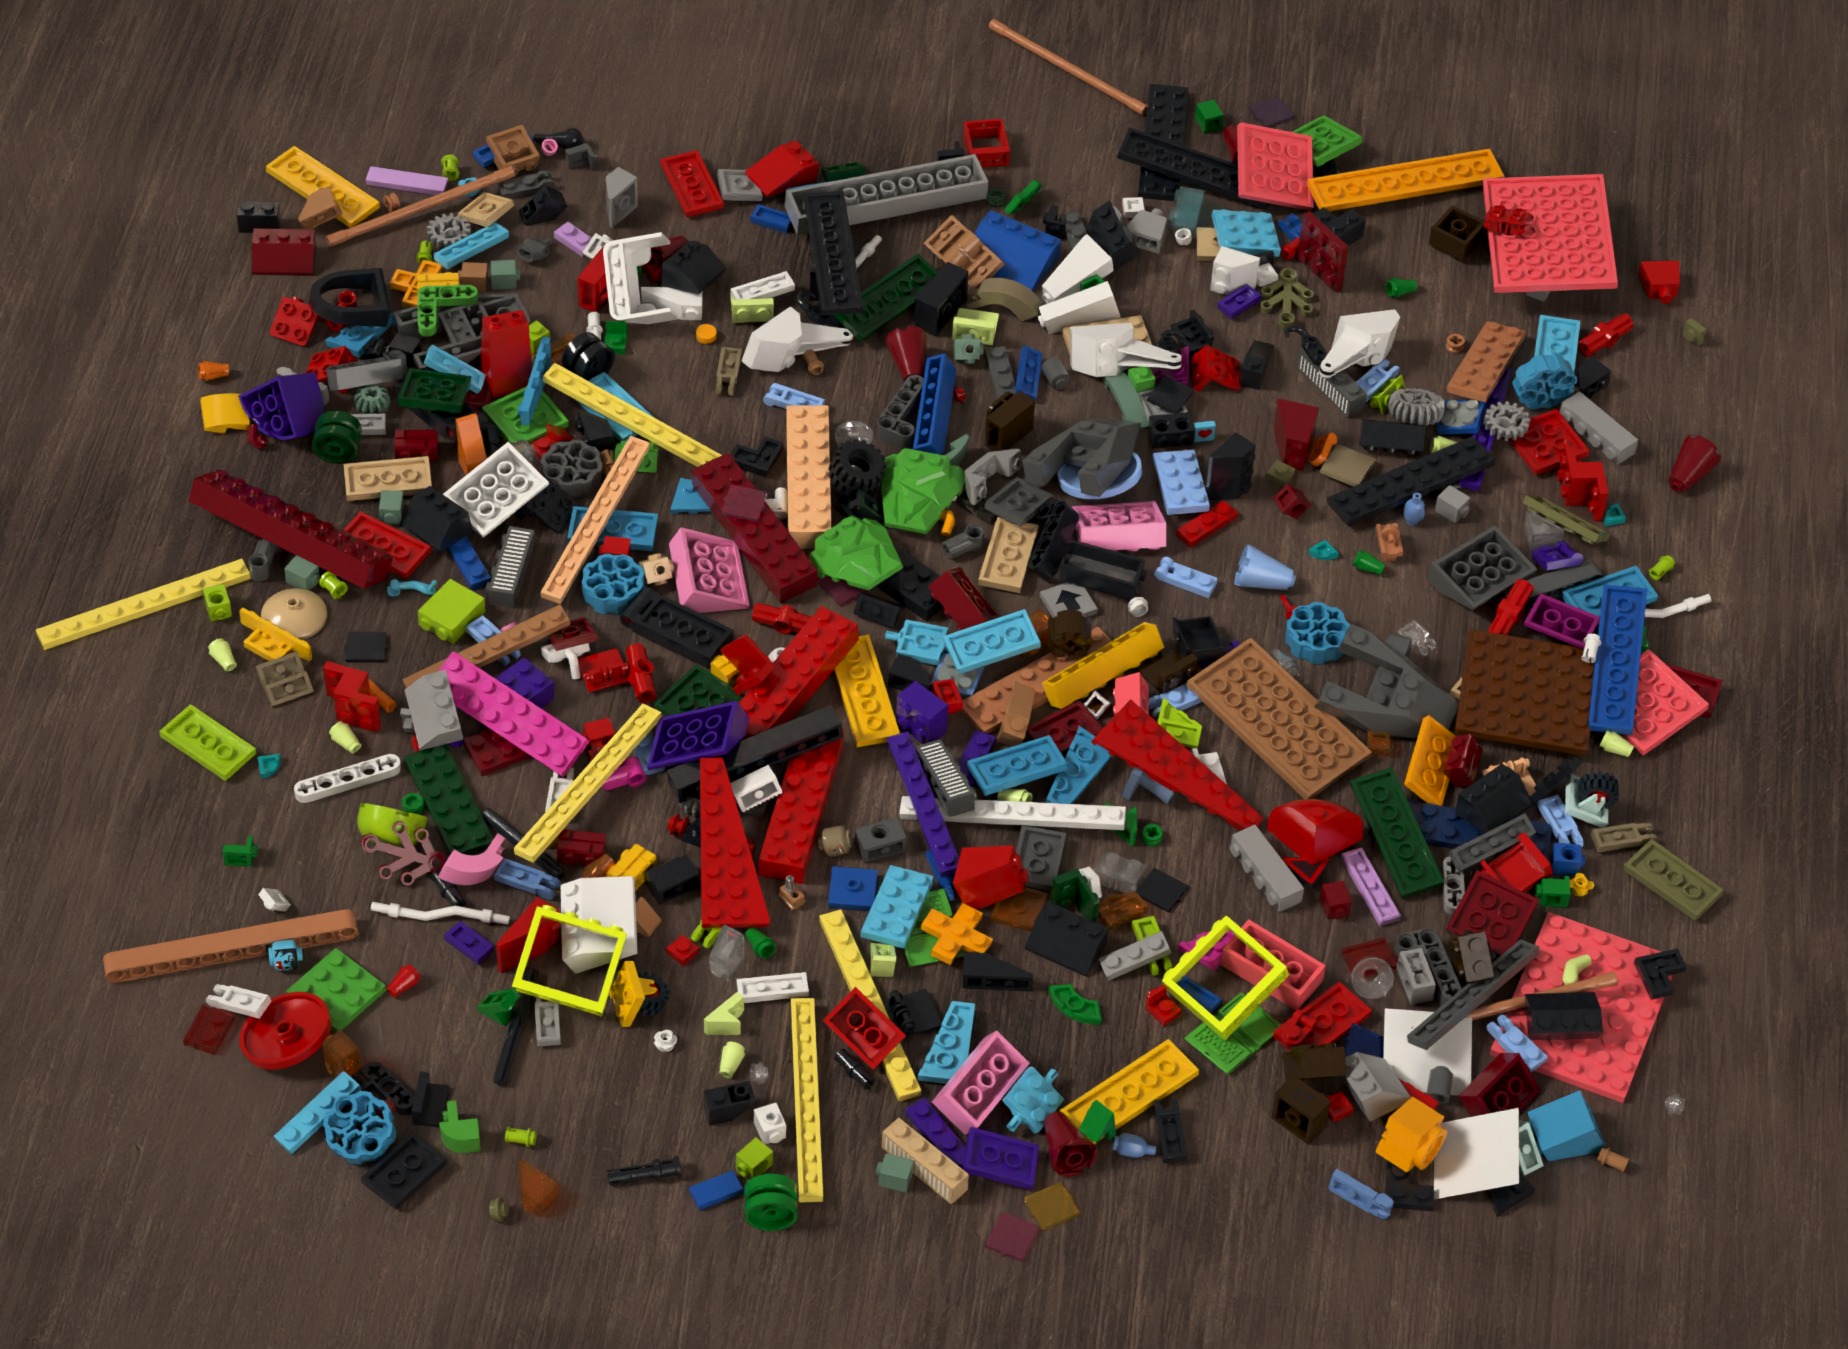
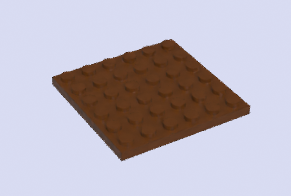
M1469 629L1454 734H1470L1475 738L1587 756L1591 727L1588 724L1595 662L1591 663V659L1590 663L1584 662L1581 659L1584 649L1579 647Z

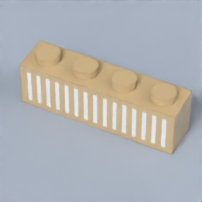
M898 1118L882 1132V1148L890 1155L913 1160V1174L947 1202L953 1204L968 1190L969 1174L903 1120Z

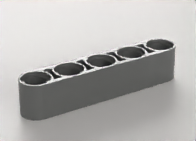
M1586 559L1580 565L1560 568L1528 579L1526 581L1534 586V591L1524 606V611L1532 609L1540 593L1558 600L1562 598L1563 590L1604 577V575L1592 559ZM1512 587L1503 592V598H1507Z

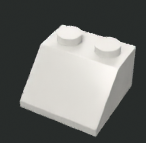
M1222 246L1213 263L1210 291L1229 296L1246 284L1255 289L1260 258Z

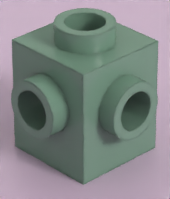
M962 334V338L953 339L955 360H963V363H975V359H980V355H983V342H980L979 338H975V334ZM970 345L972 350L967 353L966 347Z

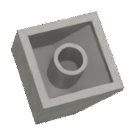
M620 167L610 172L605 179L607 213L611 228H614L638 206L637 177Z

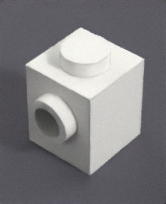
M777 1103L754 1109V1124L765 1145L778 1143L786 1138V1123Z

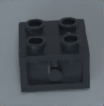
M545 477L549 485L519 508L515 516L522 520L527 515L530 517L535 515L555 533H558L571 516L573 506H578V502L549 478Z

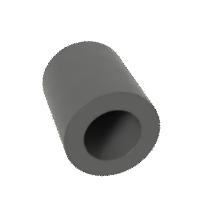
M1049 358L1042 364L1041 369L1053 389H1063L1068 385L1070 376L1059 358Z
M1436 1066L1430 1070L1426 1094L1431 1095L1439 1104H1446L1450 1100L1453 1073L1449 1071V1068Z

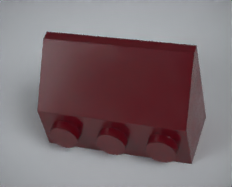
M254 228L252 238V275L313 276L317 250L315 230Z
M961 567L947 570L928 586L931 590V596L937 602L940 601L944 607L945 614L950 619H954L959 631L999 618L998 614Z
M1500 1053L1458 1097L1468 1114L1472 1117L1518 1108L1520 1113L1541 1089L1520 1053Z

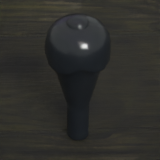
M568 128L567 131L549 135H534L535 142L553 139L558 146L567 149L582 145L584 142L581 131L575 128Z

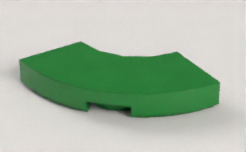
M1033 179L1022 192L1015 195L1004 211L1008 214H1014L1020 210L1021 207L1019 205L1023 206L1029 202L1043 187V183Z
M1072 984L1049 986L1048 991L1052 1002L1064 1015L1077 1022L1101 1025L1102 1019L1098 1001L1081 997L1075 992Z

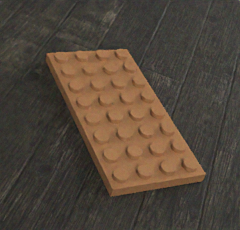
M1249 638L1187 681L1186 686L1304 799H1312L1371 757L1372 751L1336 717L1314 708L1317 699L1252 638Z

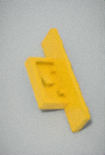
M245 608L239 610L241 623L254 631L243 641L245 648L268 661L297 651L302 659L308 662L312 660L311 646L306 641L300 640L290 632L278 628L271 621L262 619L253 611H248Z

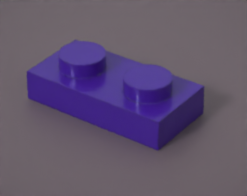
M1246 284L1219 301L1217 308L1230 319H1233L1261 301V294Z
M461 921L444 934L446 942L477 965L494 952V945Z

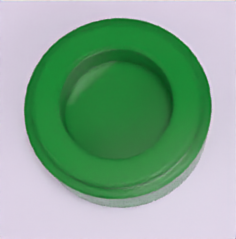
M417 793L407 794L401 801L402 810L409 814H420L425 807L423 797Z

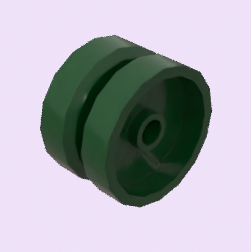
M343 411L323 413L316 421L312 450L316 456L329 463L343 464L356 458L359 451V441L362 435L361 423L353 415Z

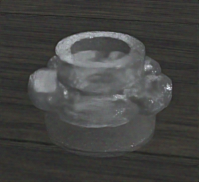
M759 1061L758 1064L752 1063L750 1080L761 1085L768 1078V1068Z
M1677 1093L1673 1094V1096H1668L1665 1102L1668 1114L1679 1116L1685 1107V1098L1680 1097V1094Z

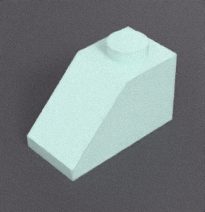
M1519 1120V1171L1525 1176L1544 1165L1529 1122Z

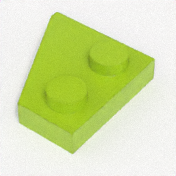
M1163 699L1158 724L1184 747L1198 749L1202 725L1188 718L1187 714L1183 711L1177 710L1169 704L1167 699Z

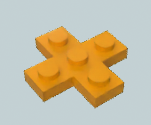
M423 260L417 273L397 269L390 281V289L406 292L402 299V307L411 308L418 306L417 274L442 273L443 266L436 262Z
M962 903L954 917L950 918L932 908L921 925V930L939 938L931 951V956L951 965L961 950L970 953H986L992 945L993 939L974 930L982 919L983 913Z

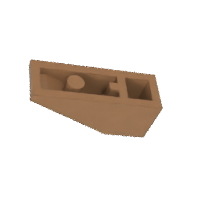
M1014 682L998 734V742L1012 747L1022 743L1030 721L1035 694L1034 688Z

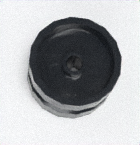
M591 332L581 333L565 349L562 357V366L589 381L603 372L609 373L614 364L615 352Z

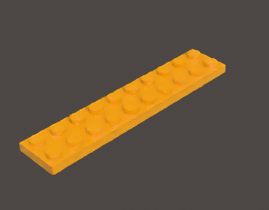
M1489 148L1308 179L1307 186L1319 210L1324 207L1328 211H1335L1482 186L1484 178H1504L1505 176Z

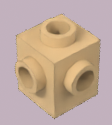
M661 553L649 555V560L639 562L645 573L646 584L662 585L667 583V579L673 578L674 566L672 560H668L666 556H661Z

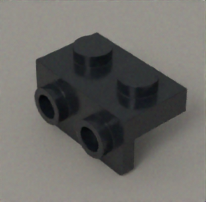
M1194 309L1190 310L1188 319L1171 324V330H1177L1184 334V338L1180 336L1175 337L1182 347L1189 346L1190 357L1198 353L1205 345L1212 347L1214 334L1205 325L1202 316L1198 315Z

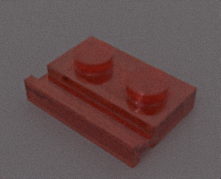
M1385 937L1342 948L1341 954L1345 958L1346 965L1353 979L1396 969L1397 961L1389 945L1386 944Z
M203 1004L183 1039L184 1046L190 1045L196 1050L216 1055L235 1020L234 1013L215 1007L209 1008Z

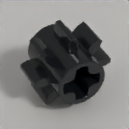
M373 338L371 342L366 343L364 348L366 351L365 356H367L368 360L383 357V353L389 351L387 342L381 338Z

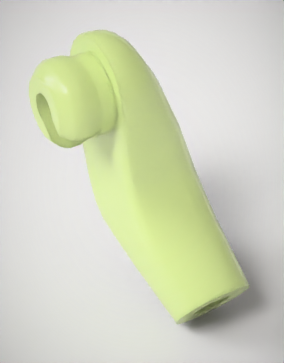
M1582 955L1567 961L1562 978L1564 985L1578 982L1579 973L1591 965L1589 955Z

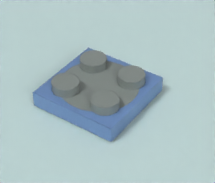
M942 653L931 681V690H933L932 682L954 679L961 698L966 699L975 694L985 666L958 675L950 655Z

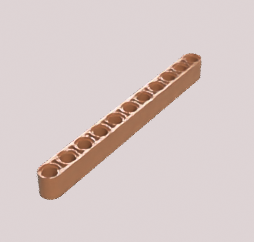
M344 909L107 953L103 957L106 980L111 983H118L269 955L268 948L272 947L275 941L294 940L297 947H302L303 949L351 940L357 937L359 931L354 911Z

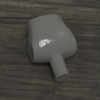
M550 237L542 241L527 238L518 247V256L526 262L542 260L549 255V246L553 244V240Z

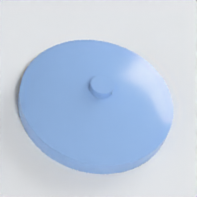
M1133 452L1129 465L1100 497L1081 493L1078 471L1082 467L1064 464L1057 472L1059 485L1067 494L1082 499H1102L1121 494L1132 488L1141 478L1142 465L1139 456Z

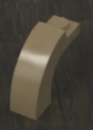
M988 278L982 280L979 288H975L970 292L966 306L974 310L988 304H999L1009 308L1020 321H1024L1038 315L1042 301L1033 291L1016 281L1005 278Z

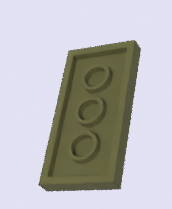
M1526 495L1522 502L1528 506L1527 509L1535 514L1540 512L1546 515L1545 519L1554 524L1558 522L1564 525L1563 529L1572 534H1575V532L1581 534V539L1590 544L1594 542L1598 544L1600 542H1607L1611 536L1607 531L1540 495Z
M1653 839L1646 843L1623 867L1626 873L1694 921L1708 910L1724 892V889Z

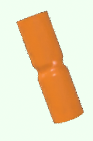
M369 679L370 696L377 697L379 705L386 712H392L396 708L397 703Z

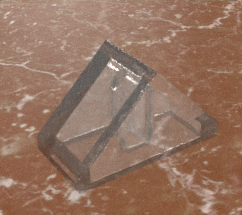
M1529 510L1526 512L1523 528L1530 549L1546 545L1553 547L1562 541L1564 529Z

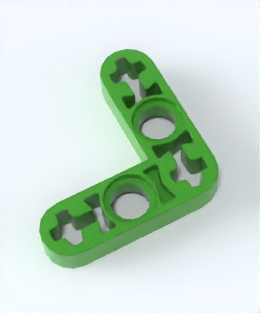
M473 285L424 286L418 290L419 333L427 337L436 333L437 306L475 304L478 301L477 288ZM448 293L453 295L450 298L443 297L444 294ZM425 309L432 310L431 313H423L422 311ZM425 321H429V327H425Z

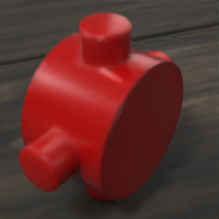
M956 386L953 390L954 398L956 401L963 403L966 398L964 389Z

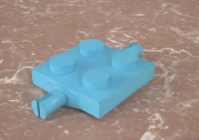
M905 620L904 627L899 633L887 630L885 634V639L897 641L896 658L898 654L912 657L922 663L938 666L942 653L948 651L943 641V636L948 635V627Z
M1033 1066L1027 1068L1002 1101L1010 1108L1014 1116L1007 1124V1128H1010V1131L1015 1132L1020 1123H1022L1034 1134L1038 1133L1043 1128L1046 1117L1055 1112L1064 1098L1052 1086V1082L1059 1075L1056 1070L1050 1069L1047 1075L1043 1077Z

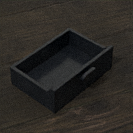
M1211 616L1178 620L1173 617V636L1183 658L1193 653L1198 658V663L1217 661L1225 655V646Z

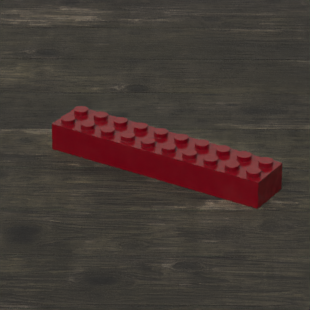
M218 469L194 478L189 502L363 589L387 580L394 556L386 553V550L374 547L364 539H357L351 536L350 532L339 530L333 527L332 523L321 521L315 518V515L305 513L299 510L297 506L281 501L277 496L268 495L261 488L252 487L246 484L243 479L228 475L227 471Z

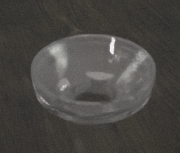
M848 421L836 429L835 441L838 447L848 440L852 442L853 439H858L859 442L864 440L870 445L873 441V431L863 422Z
M1367 957L1355 965L1351 974V981L1355 991L1360 996L1368 999H1377L1390 991L1394 975L1386 961L1377 957ZM1375 969L1377 971L1376 979L1367 981L1364 978L1365 971Z

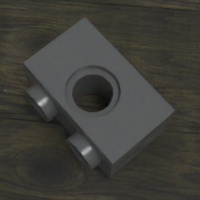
M898 817L855 829L854 843L863 863L906 852L907 837Z

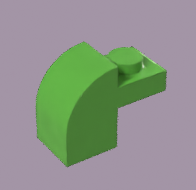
M447 1101L448 1111H443L444 1122H439L440 1137L443 1144L449 1150L457 1153L481 1152L478 1119L458 1120L456 1101Z

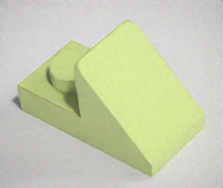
M871 943L870 975L893 977L896 964L894 946L884 943Z
M736 992L704 1018V1033L707 1035L741 1034V1023L737 1018L744 1011V997L739 992Z

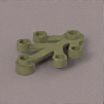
M1283 269L1279 273L1277 281L1262 287L1261 297L1269 299L1261 302L1260 311L1262 313H1271L1272 307L1283 301V312L1279 314L1278 319L1281 329L1285 330L1287 327L1294 325L1295 316L1291 313V302L1301 309L1302 316H1312L1313 306L1307 303L1313 301L1314 292L1298 282V275L1294 269ZM1283 287L1282 292L1273 296V292L1275 290ZM1292 287L1301 293V298L1292 292Z

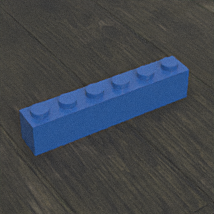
M945 353L929 357L926 360L913 450L944 455L956 376V368Z

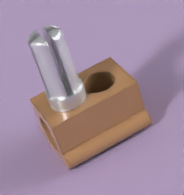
M788 875L786 877V884L780 887L778 896L794 911L806 903L805 896L794 885V877Z

